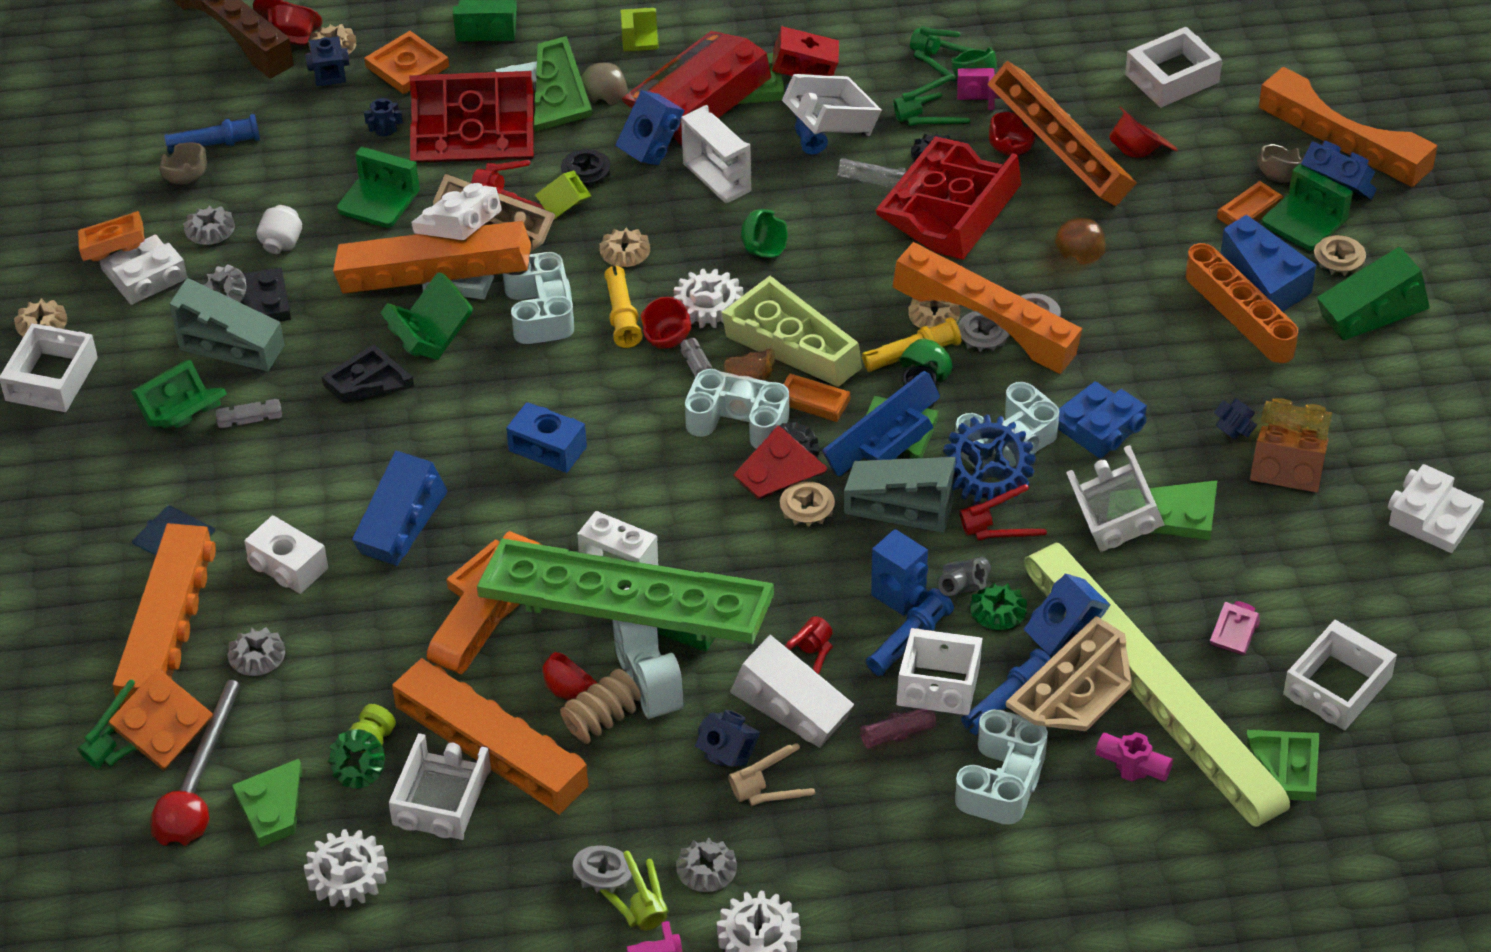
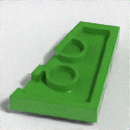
M567 36L539 43L537 48L534 132L593 116L592 108Z
M1217 481L1149 488L1165 524L1151 533L1210 540ZM1140 489L1111 492L1107 522L1146 506Z

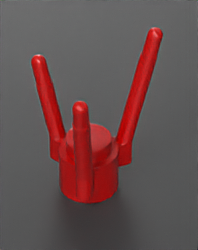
M529 160L501 164L487 163L486 169H477L472 176V184L480 183L482 186L496 187L497 193L544 209L537 202L518 197L515 193L503 190L504 178L502 175H499L498 171L529 166L531 164Z
M1026 484L982 504L959 510L960 520L966 536L975 534L977 541L998 537L1046 535L1047 530L1033 528L987 530L988 526L993 525L989 509L1027 491L1029 486Z
M813 616L784 646L790 651L796 645L806 653L818 651L819 653L812 670L819 675L826 655L833 648L832 644L828 641L833 634L832 628L823 618Z

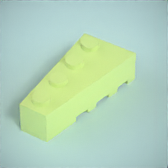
M768 276L722 311L727 338L839 387L862 369L859 343L771 276Z

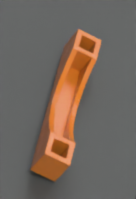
M1285 67L1280 68L1261 86L1260 109L1323 142L1325 140L1339 146L1341 151L1350 156L1352 153L1368 159V165L1412 188L1434 167L1438 145L1413 132L1376 129L1343 117L1328 107L1318 97L1307 78Z
M915 242L896 261L892 286L894 289L919 302L931 300L950 302L982 314L1009 333L1023 347L1033 361L1060 375L1076 356L1083 328Z

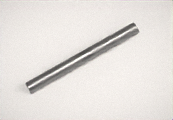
M228 680L213 712V718L209 721L179 791L195 793L240 689V684L237 681Z

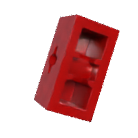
M781 26L773 48V72L793 76V74L834 76L839 61V40Z

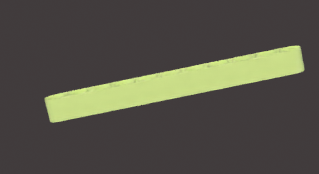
M1056 542L1025 557V568L1029 577L1046 597L1051 593L1054 583L1066 573L1085 579L1111 604L1101 619L1125 633L1131 677L1130 691L1252 826L1258 827L1289 810L1290 801L1288 795L1279 782L1060 543Z

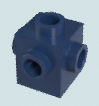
M339 36L309 40L311 53H305L308 71H314L316 86L346 82L344 66H350L347 48H341Z
M726 709L723 713H709L703 719L698 728L699 737L695 747L706 752L704 757L721 766L727 764L730 767L747 765L761 732L745 724V717L739 713Z

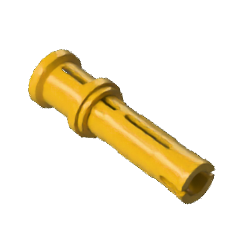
M616 266L617 275H614L613 267H610L605 271L604 276L612 305L609 319L611 325L615 328L613 338L618 346L631 348L639 344L643 337L642 330L637 325L638 312L630 302L624 269Z
M952 317L946 318L944 323L930 328L923 326L917 331V334L874 350L863 352V364L870 373L887 365L900 362L899 357L910 344L918 339L926 338L933 340L942 347L951 344L958 346L962 342L959 327Z

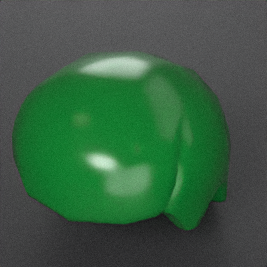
M988 47L986 51L981 49L967 50L956 58H951L952 70L956 77H958V69L994 68L995 72L997 67L995 51H993L992 47Z
M753 210L743 221L740 237L746 250L753 256L760 258L779 257L786 247L788 239L787 224L784 220L773 215L775 212L772 210Z
M926 338L918 339L910 344L899 357L901 365L905 368L914 364L932 369L936 374V381L940 383L948 378L953 368L952 360L946 350L935 341Z

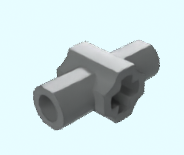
M982 556L946 563L943 565V574L939 578L938 588L945 596L982 590L986 587V579L990 574L991 565Z

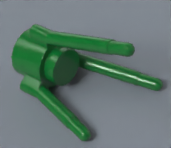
M921 26V28L915 29L910 39V48L915 51L914 58L923 60L944 76L952 73L928 55L936 54L940 47L961 53L973 50L942 41L940 37H937H960L961 34L958 31L931 29Z
M948 74L914 91L903 93L902 97L894 99L893 106L898 122L907 121L909 127L918 124H969V118L918 117V115L923 114L922 104L941 98L942 93L937 92L920 98L919 95L952 80L954 75Z
M132 679L126 683L93 730L84 737L85 741L77 748L85 761L96 769H99L104 763L112 767L120 758L136 750L132 744H128L114 752L113 749L117 744L110 735L115 730L108 725L103 731L108 721L135 685V681Z

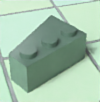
M186 278L170 302L179 350L269 371L285 345L281 322L189 278Z

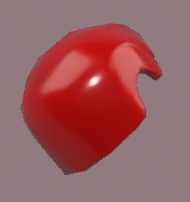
M996 113L990 120L988 140L997 152L1006 156H1011L1012 153L1019 156L1026 154L1035 144L1033 130L1030 127L1024 126L1022 119L1016 113Z
M660 297L650 302L641 313L643 334L648 343H651L656 348L667 349L681 344L683 340H686L691 330V319L685 305L674 297Z
M553 652L543 665L542 673L548 690L556 697L566 701L576 700L579 693L587 692L591 685L597 684L596 680L561 652Z
M172 791L163 795L157 800L150 817L151 835L164 846L173 841L180 842L183 846H186L190 841L202 836L209 824L207 804L197 794L187 791Z

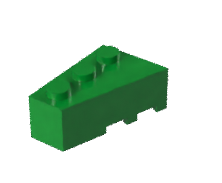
M1400 246L1317 297L1322 317L1343 341L1430 309L1422 270Z

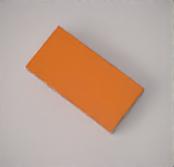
M1259 181L1218 209L1217 218L1228 226L1246 214L1258 222L1284 196Z
M789 373L783 383L789 390L790 408L838 422L850 402L849 391Z

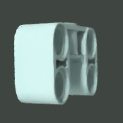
M553 252L530 254L528 271L503 274L506 296L515 300L537 297V299L518 302L511 309L513 336L516 341L523 344H533L568 338L573 334L572 296L569 280L566 278L563 260L560 255Z
M716 369L703 370L695 377L685 400L687 431L694 436H707L715 430L721 416L749 422L750 443L757 449L772 430L778 425L788 422L789 390L781 383L720 372Z
M1026 382L1011 384L1006 391V420L1003 422V425L1007 427L1009 423L1015 422V434L1025 430L1026 438L1023 442H1032L1033 449L1029 453L1034 455V453L1056 440L1058 435L1059 408L1031 384ZM965 413L957 418L955 432L959 433L958 426L961 423L970 427V419L976 417L980 424L983 423L984 418L975 413ZM980 439L977 441L988 444L993 442L994 439ZM1005 446L1003 456L1010 462L1009 465L1014 467L1016 465L1015 457L1012 451ZM962 452L961 457L975 468V465L968 460L969 456ZM996 452L988 460H983L982 469L990 461H994Z
M613 620L614 643L619 663L640 690V704L646 718L651 719L683 709L682 677L679 664L673 653L661 656L658 648L657 627Z
M994 709L983 713L979 720V751L989 758L1000 760L1004 763L1002 768H997V771L977 765H968L961 768L956 777V806L962 812L1001 824L1009 825L1020 821L1030 796L1035 791L1045 760L1048 734L1046 726L1034 725L1020 715Z

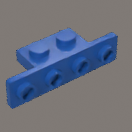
M921 372L823 449V454L834 474L841 476L853 466L854 461H860L864 457L868 460L896 459L898 455L912 444L919 442L926 433L934 428L929 417L921 413L940 398V394L929 373Z

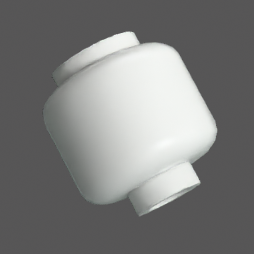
M277 205L269 208L264 212L256 232L257 238L263 244V248L270 253L280 254L281 251H291L295 247L301 233L302 221L298 217V213L288 206Z

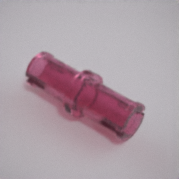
M916 709L903 714L899 712L891 713L887 719L861 726V739L868 749L894 739L898 742L906 740L909 734L935 727V714L933 710Z

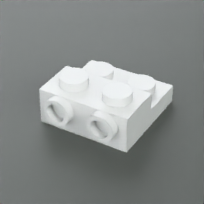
M473 183L465 186L461 193L453 191L444 194L440 201L432 207L423 210L422 214L411 222L414 234L465 240L502 211L496 187Z
M156 234L146 238L145 242L140 243V246L131 251L120 250L105 259L99 260L102 271L131 305L188 278L183 258L170 243L164 244Z
M1423 464L1418 472L1413 469L1409 471L1403 484L1405 490L1402 493L1397 490L1393 493L1388 504V509L1391 510L1389 525L1453 553L1482 511L1484 501L1454 488V477Z

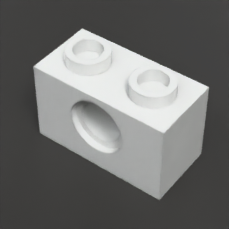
M273 515L244 540L247 561L254 570L258 572L263 571L273 577L281 586L289 587L299 594L306 590L328 569L326 551L323 544Z

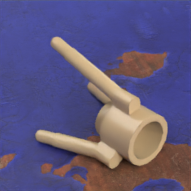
M798 743L787 745L752 766L729 774V782L738 802L748 799L752 807L767 801L814 795L815 790L813 788L761 794L760 791L766 788L761 771L800 749V745Z

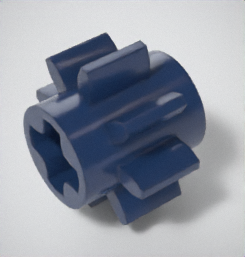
M377 99L370 103L371 110L364 111L365 124H368L369 132L374 131L379 136L392 135L397 132L396 124H403L402 111L399 110L398 103H393L389 99Z
M1237 398L1231 404L1223 400L1214 412L1220 418L1216 426L1235 440L1240 434L1248 438L1257 426L1251 420L1256 412Z

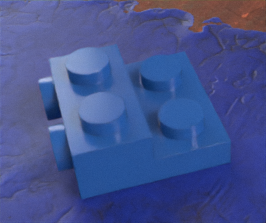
M1325 140L1322 145L1311 142L1301 163L1303 166L1372 200L1377 188L1370 182L1376 171L1367 165L1368 159L1352 153L1350 157L1339 153L1341 150L1339 146Z
M1094 381L1059 408L1058 430L1098 458H1102L1109 451L1116 450L1131 434L1138 433L1144 427L1147 420V405L1123 389L1114 394Z

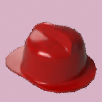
M254 0L252 4L253 10L288 36L292 45H306L311 33L318 30L323 24L322 17L318 12L308 7L295 5L283 0Z
M1119 106L1123 114L1111 131L1109 139L1124 154L1129 157H1144L1162 144L1178 152V148L1137 122Z

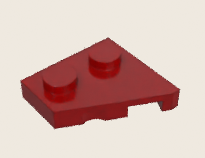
M778 425L733 474V478L757 499H761L773 494L775 491L783 488L787 489L793 484L814 476L823 475L828 468Z

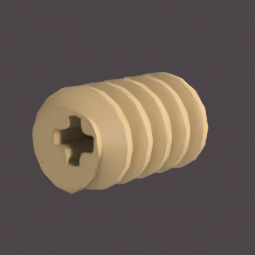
M615 669L610 674V677H603L599 684H593L588 688L587 692L579 693L576 700L567 701L564 707L560 709L561 716L569 731L583 744H588L591 740L588 731L598 737L602 734L599 723L606 729L613 727L611 715L617 721L624 720L623 709L630 714L634 713L636 706L633 700L640 701L641 694L636 683L625 671Z

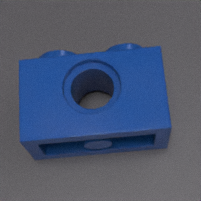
M641 90L615 146L640 162L659 165L667 153V147L674 132L680 125V119L685 110L660 94Z
M529 402L525 403L506 428L508 450L510 452L565 473L570 470L587 447L584 423Z
M894 529L872 549L871 595L903 616L912 607H918L926 599L928 592L926 589L928 549Z
M1065 573L1062 578L1054 583L1051 593L1042 605L1032 613L1031 620L1024 630L1049 656L1053 657L1095 616L1102 618L1111 604L1085 579Z

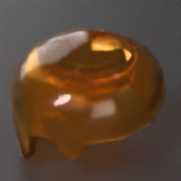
M1072 218L1059 227L1055 236V244L1065 259L1071 255L1076 257L1080 264H1087L1098 260L1105 253L1106 241L1103 230L1091 219Z
M766 349V351L751 352L743 357L731 356L723 363L724 372L766 381L774 370L775 350Z

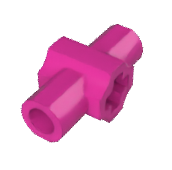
M1137 732L1129 736L1123 735L1122 739L1103 733L1096 747L1095 755L1115 762L1121 777L1132 782L1139 778H1145L1146 775L1165 782L1173 765L1172 758L1152 751L1153 747L1149 744L1148 737Z

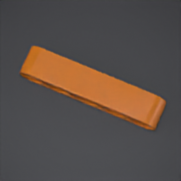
M1205 243L1191 246L1188 250L1185 274L1187 281L1268 359L1276 363L1290 362L1295 356L1298 338V327L1213 246Z
M511 531L503 536V539L542 545ZM496 548L432 638L427 650V661L458 674H463L511 606L512 602L478 597L477 585Z

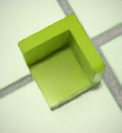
M656 8L621 10L623 52L657 50L659 44Z
M573 170L560 175L535 194V196L546 211L555 214L554 219H556L571 207L586 201L591 197V194Z

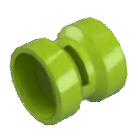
M368 704L359 715L360 721L354 723L349 730H366L376 736L381 745H383V737L390 735L396 726V720L382 706Z

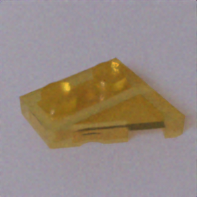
M1273 398L1272 402L1265 401L1261 421L1284 427L1294 432H1301V428L1317 431L1316 438L1327 441L1332 412H1326V408L1320 405L1307 404L1304 408L1293 406L1292 401L1287 399Z

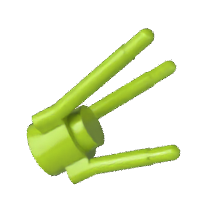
M625 851L623 853L639 891L632 896L630 909L614 893L612 894L606 889H600L599 891L625 916L630 927L638 925L641 930H652L666 920L667 913L669 912L663 901L653 860H646L647 872L652 888L651 892L647 890L631 853Z

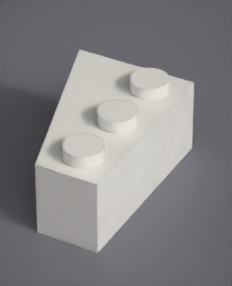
M769 635L742 664L730 691L733 695L819 748L847 719L854 706L850 700L772 635Z

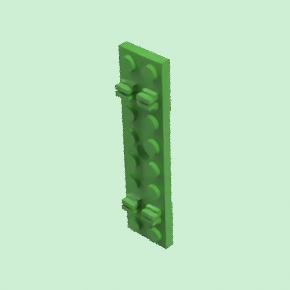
M502 538L477 585L478 597L526 605V611L530 612L534 608L536 613H541L543 608L692 633L697 635L698 641H703L705 636L706 642L710 643L716 637L753 644L774 596V585L768 582L708 572L700 573Z

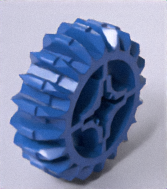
M987 414L984 416L983 423L980 424L978 419L973 417L970 419V427L961 423L958 426L959 433L951 432L949 435L951 443L944 445L943 452L947 455L945 457H956L955 479L952 489L954 491L963 488L961 494L963 500L972 494L975 496L974 504L977 505L980 504L981 498H986L989 501L1024 484L1029 485L1027 478L1033 477L1034 469L1030 465L1035 463L1036 456L1029 453L1033 449L1032 442H1023L1026 438L1025 430L1014 433L1016 428L1015 422L1009 423L1006 427L1003 425L1004 418L1000 416L997 418L996 423H991V418ZM994 439L993 442L988 444L980 443L977 440ZM1005 446L1012 451L1015 457L1016 469L1009 465L1010 462L1003 456ZM962 452L968 455V460L975 465L972 476L965 470L962 464ZM996 452L994 461H990L982 469L983 460H988ZM995 477L1001 480L1000 482L995 483L983 482L986 478Z

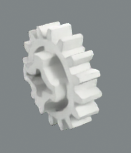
M701 269L700 275L697 276L692 272L688 273L689 280L681 278L679 280V287H674L673 297L683 302L689 313L691 324L697 321L699 322V328H703L706 323H710L713 328L717 327V322L719 321L724 323L722 311L743 296V287H739V280L737 278L730 280V273L728 272L722 276L718 275V269H714L711 274H707L705 269Z
M344 829L339 838H335L332 833L327 834V843L324 844L316 841L314 843L316 852H307L308 864L304 865V871L309 890H316L319 901L329 896L330 906H335L339 900H344L345 906L350 907L352 899L355 898L361 903H365V894L367 892L377 895V884L386 883L385 872L388 871V863L384 847L376 845L374 836L364 840L361 830H358L354 836H349L347 830Z
M760 891L758 897L752 899L751 895L746 892L744 893L743 902L740 903L733 898L730 900V910L723 908L721 910V921H717L719 948L725 949V952H796L797 940L801 939L799 914L792 913V904L790 902L780 905L778 894L773 895L771 899H765L764 891ZM762 926V929L759 930V935L756 936V932H758V927Z

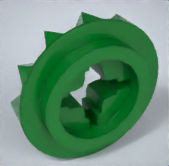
M993 581L990 587L978 590L977 594L972 595L970 612L980 625L993 630H1006L1017 626L1025 618L1027 600L1022 597L1020 589L1012 590L1009 583L1003 587L997 586ZM998 600H1004V605H1001L996 609V612H993V604H996Z
M352 729L339 734L336 741L329 746L331 753L327 762L331 765L332 776L337 778L342 783V786L356 789L373 784L381 775L385 764L384 749L380 741L372 733L362 729ZM350 750L353 753L366 750L358 760L361 765L360 768L357 765L346 767L348 761L352 758L349 753Z

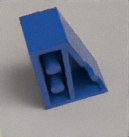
M1247 214L1224 228L1221 254L1282 312L1312 293L1316 264Z
M395 450L352 538L361 554L398 566L448 492L434 464L431 461Z

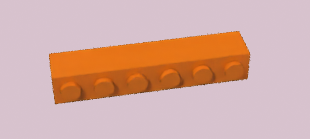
M1006 61L987 83L1100 198L1117 206L1137 184L1025 71Z
M523 221L481 226L465 240L415 234L338 244L333 272L342 293L345 294L431 282L433 277L439 272L445 274L450 280L528 271L531 242Z
M170 523L166 525L112 685L116 697L129 680L135 681V685L119 708L126 703L157 668L172 679L173 671L178 670L180 667V649L182 643L187 642L189 639V621L191 615H196L198 611V594L200 588H205L208 562H213L215 558L216 546L215 542L210 540L208 527Z
M421 658L392 684L397 709L449 743L458 744L461 747V751L475 760H478L481 746L488 748L491 770L557 814L560 815L588 787L587 765L579 755L575 753L570 754L565 751L551 737L547 735L542 736L537 733L523 719L519 717L514 718L506 713L495 701L486 700L478 695L470 685L465 682H458L449 676L442 667L438 665L433 666Z

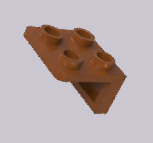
M1269 423L1268 426H1262L1256 442L1250 480L1318 493L1329 438L1322 436V432L1314 429H1303L1302 432L1288 430L1289 427L1281 423Z

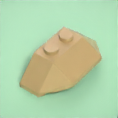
M445 174L433 204L440 201L444 194L453 191L461 193L465 186L472 183ZM498 193L502 211L483 226L523 221L531 242L530 252L541 246L545 241L555 214Z
M1095 616L1006 701V707L1034 725L1087 731L1131 688L1125 633Z

